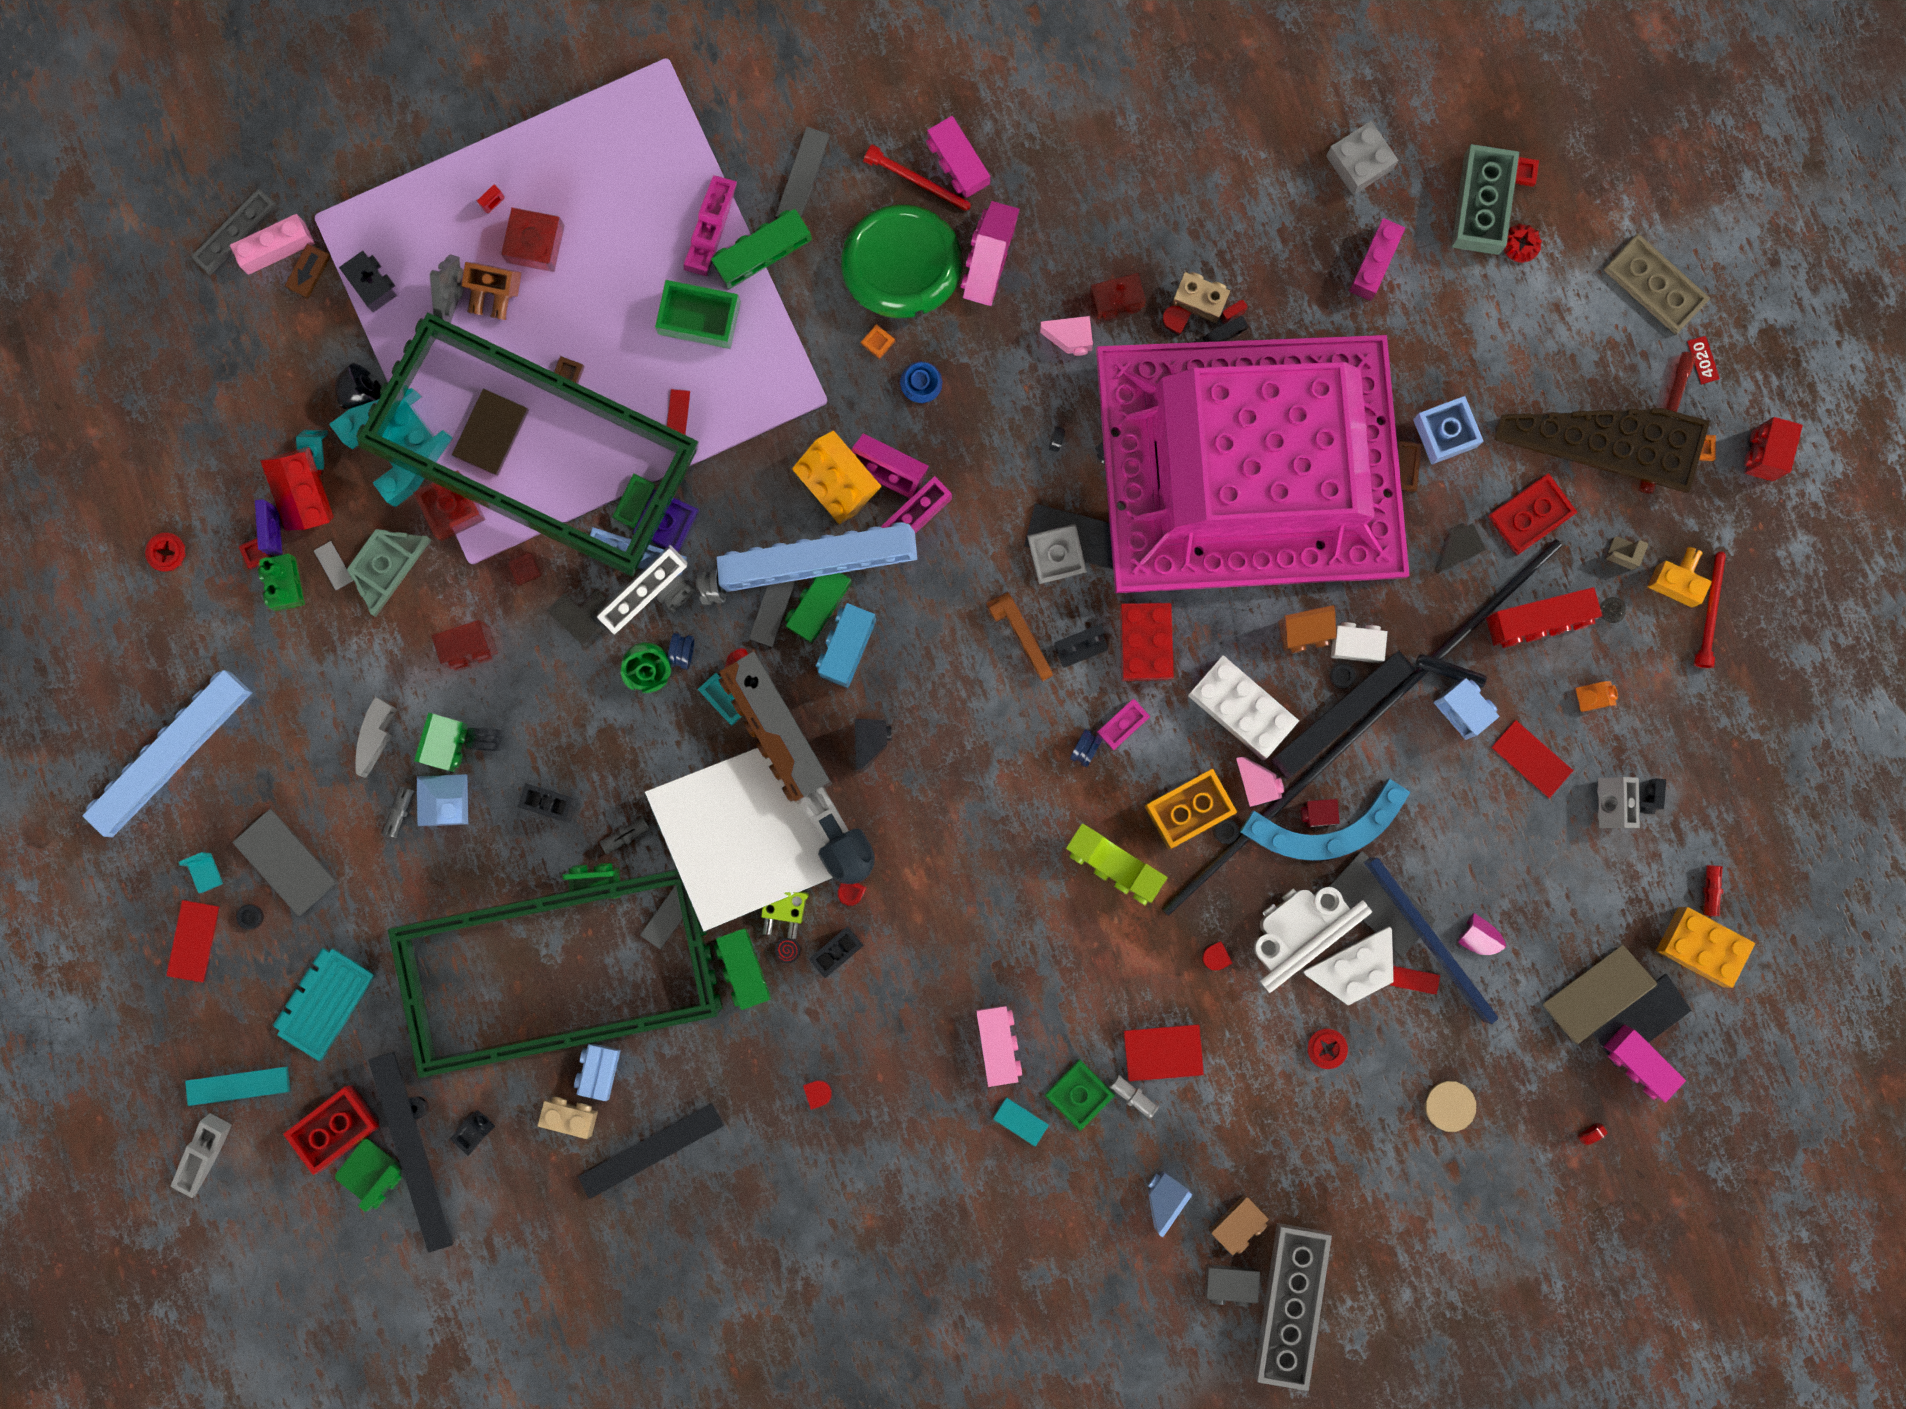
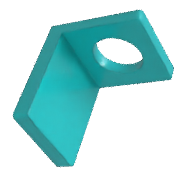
M303 430L296 436L297 450L310 447L317 470H323L322 439L328 435V430Z
M201 852L178 862L180 866H188L196 889L200 894L223 884L211 853Z

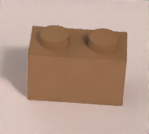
M1244 1194L1209 1231L1232 1255L1236 1252L1240 1254L1249 1245L1248 1240L1254 1234L1258 1236L1266 1229V1222L1269 1219Z

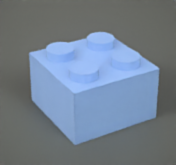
M1465 396L1423 411L1413 419L1431 465L1477 448L1484 442Z
M1467 678L1452 685L1433 702L1465 740L1477 736L1500 717L1496 713V706L1489 699L1485 700L1479 693L1481 691L1479 686L1473 680L1469 681Z

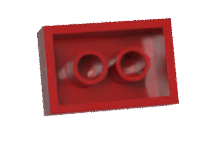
M1121 604L1119 608L1121 681L1172 680L1174 677L1172 604Z
M350 1085L341 1089L283 1135L312 1175H315L325 1170L379 1128V1119L356 1088Z

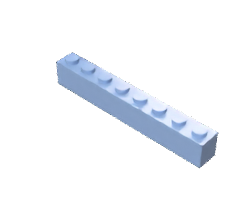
M899 522L892 524V527L868 528V531L864 532L847 531L843 535L835 537L833 535H823L817 540L800 539L796 543L788 545L777 543L772 545L771 548L753 547L747 552L742 553L730 551L725 553L724 556L717 557L719 586L726 592L914 561L917 560L915 531L909 524Z
M226 670L217 672L210 679V684L207 688L198 691L192 698L193 702L175 715L174 718L176 720L170 726L162 728L157 734L158 738L140 751V757L134 763L131 762L122 770L123 774L117 781L110 782L104 789L105 793L87 806V811L83 817L104 837H114L252 692L231 672Z

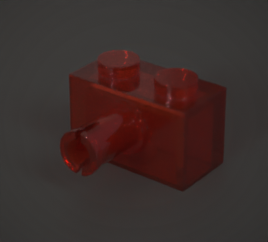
M1139 273L1093 284L1089 291L1097 319L1111 320L1118 317L1119 313H1137L1142 310L1141 308L1145 306L1146 302Z

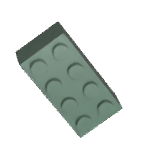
M1473 144L1469 146L1464 154L1451 248L1499 255L1504 250L1507 243L1519 159L1518 151Z

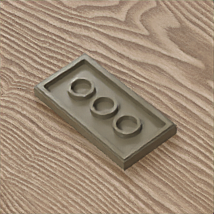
M1638 233L1603 269L1675 335L1710 300L1708 295Z
M1622 945L1546 1001L1543 1007L1577 1045L1656 987L1657 982L1626 947Z

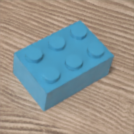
M847 603L845 609L840 607L835 619L837 628L835 632L830 631L826 640L827 652L826 654L821 653L816 665L821 678L845 688L850 686L876 623L875 614Z

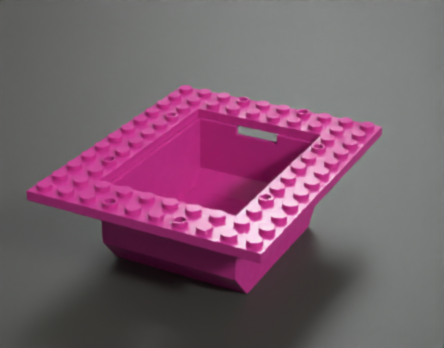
M1387 335L1097 346L1096 357L1115 593L1409 577ZM1377 418L1383 421V425L1377 423ZM1111 430H1117L1119 436H1112ZM1154 441H1157V453H1158V465H1159V478H1160V489H1159V490H1158L1157 468H1156V455H1155V443H1154ZM1384 490H1387L1390 493L1389 498L1384 496ZM1117 503L1124 504L1125 509L1119 510ZM1316 542L1322 544V550L1317 549ZM1195 548H1199L1202 551L1201 556L1195 554Z

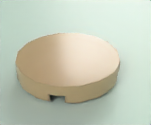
M1443 1081L1432 1087L1426 1096L1425 1112L1429 1121L1435 1127L1446 1132H1457L1465 1129L1473 1121L1476 1114V1101L1473 1093L1465 1085L1456 1081Z

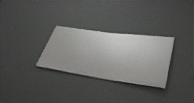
M331 541L314 550L335 590L353 581Z

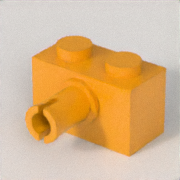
M1687 547L1680 566L1669 561L1658 564L1647 587L1692 608L1702 604L1712 582L1694 572L1703 553L1700 550L1695 552V548Z

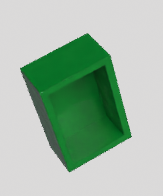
M665 280L655 328L659 335L731 349L741 305L739 295Z

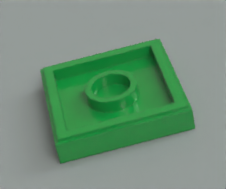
M1078 1059L1044 1096L1081 1131L1110 1102L1115 1094Z

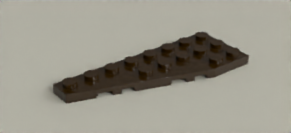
M1652 408L1649 410L1628 409L1625 411H1574L1572 413L1550 412L1549 414H1502L1494 440L1689 493L1710 421L1664 408Z

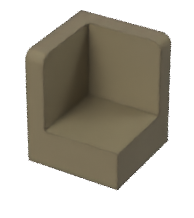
M1616 536L1611 542L1605 559L1634 570L1640 567L1648 543L1641 540L1632 543Z

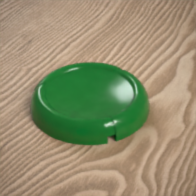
M906 204L882 207L863 217L849 232L841 255L842 276L851 295L872 312L893 318L915 317V312L923 310V313L926 314L942 305L956 289L963 269L961 246L949 224L930 210Z

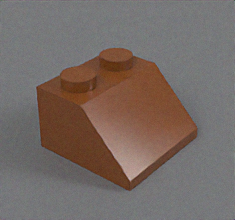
M1334 605L1285 615L1279 620L1278 626L1284 651L1291 649L1292 653L1306 651V646L1315 644L1316 648L1331 645L1330 641L1336 638Z

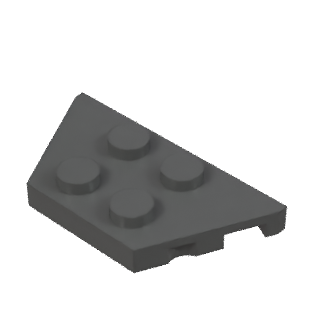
M452 254L448 255L438 265V269H441L440 271L432 270L430 272L433 315L449 323L452 321L458 300L461 299L464 292V287L461 286L463 268H460V257Z

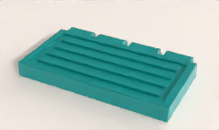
M321 948L312 962L319 967L318 971L309 967L299 983L301 987L306 989L305 992L296 988L285 1005L286 1008L292 1011L291 1014L282 1010L273 1024L276 1029L280 1030L277 1034L279 1037L318 1061L323 1060L376 974L335 948L331 949V951Z

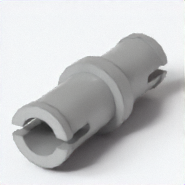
M1120 1075L1109 1086V1088L1127 1100L1126 1104L1129 1106L1133 1105L1147 1116L1148 1119L1159 1108L1157 1104H1154L1142 1094L1141 1089L1138 1087L1135 1089Z

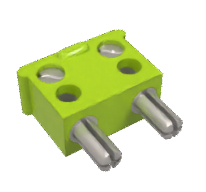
M800 891L793 892L794 894L791 895L790 892H785L784 894L788 897L769 904L774 906V912L768 910V905L764 906L761 916L765 918L763 934H767L768 921L770 919L767 935H771L775 919L790 922L788 938L790 939L793 923H795L792 939H796L798 923L801 924L803 921L805 902L809 894ZM793 909L799 910L798 916L793 915Z

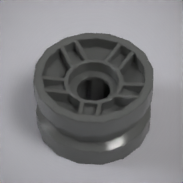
M718 568L712 569L710 572H698L697 590L701 592L699 598L702 604L707 606L712 605L713 602L718 604L724 603L727 592L719 586Z
M682 575L675 577L657 597L661 604L665 603L667 605L666 609L671 613L680 609L696 590L691 584L687 585L685 583L686 579Z

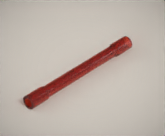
M1682 352L1665 409L1678 412L1688 378L1691 376L1697 357L1695 354ZM1641 481L1638 490L1642 493L1653 494L1656 484Z

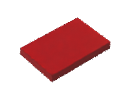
M1548 473L1487 517L1517 556L1578 512Z
M1199 1024L1124 1030L1128 1081L1204 1075Z

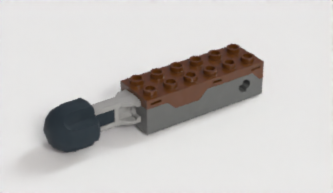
M744 648L735 650L727 656L725 668L719 671L722 676L719 679L721 686L728 695L732 693L735 699L731 703L740 716L745 715L747 721L744 722V725L753 738L757 736L760 743L756 744L760 753L765 759L770 758L773 763L769 768L778 781L782 779L785 786L782 787L785 796L790 802L795 801L797 804H802L825 843L820 848L818 856L828 873L835 880L843 884L862 882L870 875L874 867L875 855L872 846L862 829L854 828L850 831L848 830L825 790L833 785L756 653L748 654ZM752 680L756 683L759 682L758 686L754 689L748 686Z

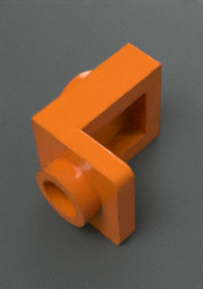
M1611 681L1576 688L1581 712L1616 705L1618 692Z

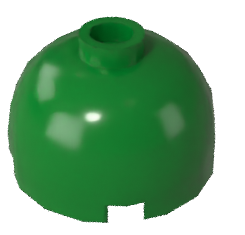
M642 642L627 649L622 657L620 670L623 682L630 689L634 690L635 688L642 690V693L658 691L666 685L667 679L671 674V665L667 653L661 647L653 643Z

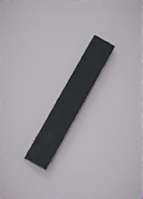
M711 1103L581 1174L578 1178L588 1198L591 1199L723 1127L724 1123L714 1104Z

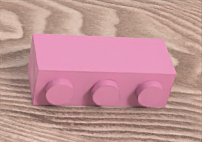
M295 214L231 244L230 247L239 266L250 275L305 249L307 244L313 245L315 243L305 222L298 214Z
M1006 1005L976 1010L988 1087L1017 1083L1018 1076H1022L1020 1060L1015 1061L1014 1051L1018 1050L1016 1035L1011 1036L1010 1026L1014 1025L1012 1010L1007 1011Z

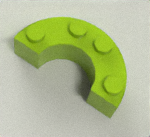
M1083 823L1066 848L1071 852L1069 856L1071 859L1081 865L1083 862H1086L1095 868L1093 872L1095 875L1105 881L1108 877L1117 882L1114 887L1125 894L1129 891L1133 892V898L1145 906L1147 902H1153L1168 878L1148 864L1125 852Z

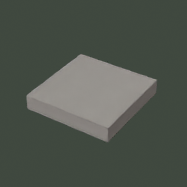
M1076 524L1027 536L1039 584L1087 572Z

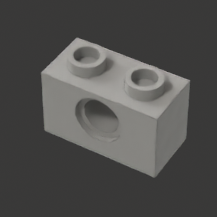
M1598 778L1599 828H1640L1639 778Z

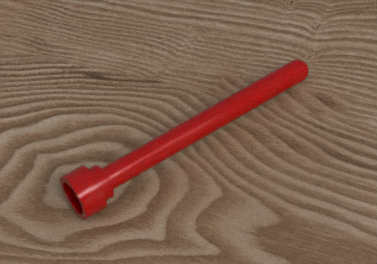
M871 144L867 150L863 162L871 166L881 165L964 211H968L971 208V204L963 198L885 157L884 153L881 152V148Z
M1722 551L1717 552L1715 555L1702 646L1694 658L1693 665L1696 667L1714 668L1715 664L1714 652L1711 650L1726 558L1725 553Z

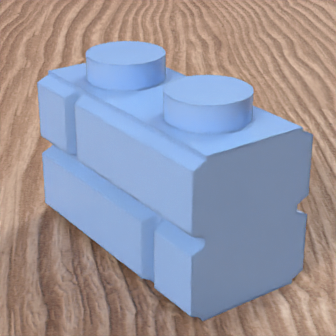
M592 1043L588 1044L587 1048H583L580 1057V1063H584L582 1073H577L574 1082V1088H578L576 1095L602 1101L609 1100L621 1050Z

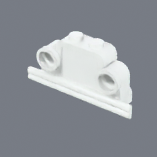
M1332 887L1322 888L1314 895L1308 890L1295 891L1293 888L1282 896L1284 901L1277 907L1275 904H1272L1262 912L1264 917L1260 921V928L1265 935L1260 936L1255 941L1254 951L1270 972L1260 981L1266 990L1271 993L1371 914L1372 911L1362 900L1350 909L1343 901L1341 893Z

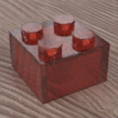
M511 207L501 255L506 263L555 272L565 225L559 216Z
M431 483L413 492L434 536L441 542L486 520L478 503L436 483Z
M481 620L431 635L440 664L449 669H454V671L467 669L469 667L468 664L478 661L479 664L491 661L493 659L492 656L498 654L490 626Z

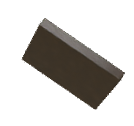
M483 388L453 450L452 456L498 476L529 409Z

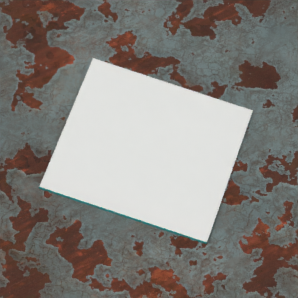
M758 748L645 792L703 932L788 897L784 894L785 892H790L793 895V892L803 891L833 878L818 856L820 848L825 843L802 804H797L795 801L790 802L782 790V787L785 786L782 779L778 781L769 768L773 763L770 758L765 759Z

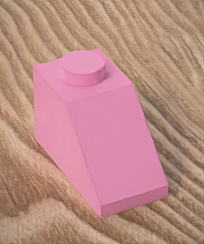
M1090 316L1042 321L1040 323V333L1067 354L1073 353L1074 356H1083L1088 354V351H1092L1093 340Z
M1246 757L1236 758L1250 807L1282 798L1281 793L1284 792V786L1281 778H1277L1275 773Z

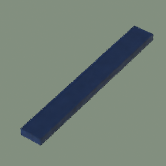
M1370 857L1363 862L1483 1022L1493 1024L1497 1021V1014L1380 859Z

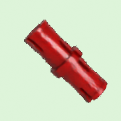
M1706 865L1705 887H1703V893H1705L1703 915L1720 916L1721 894L1724 892V889H1721L1723 866Z

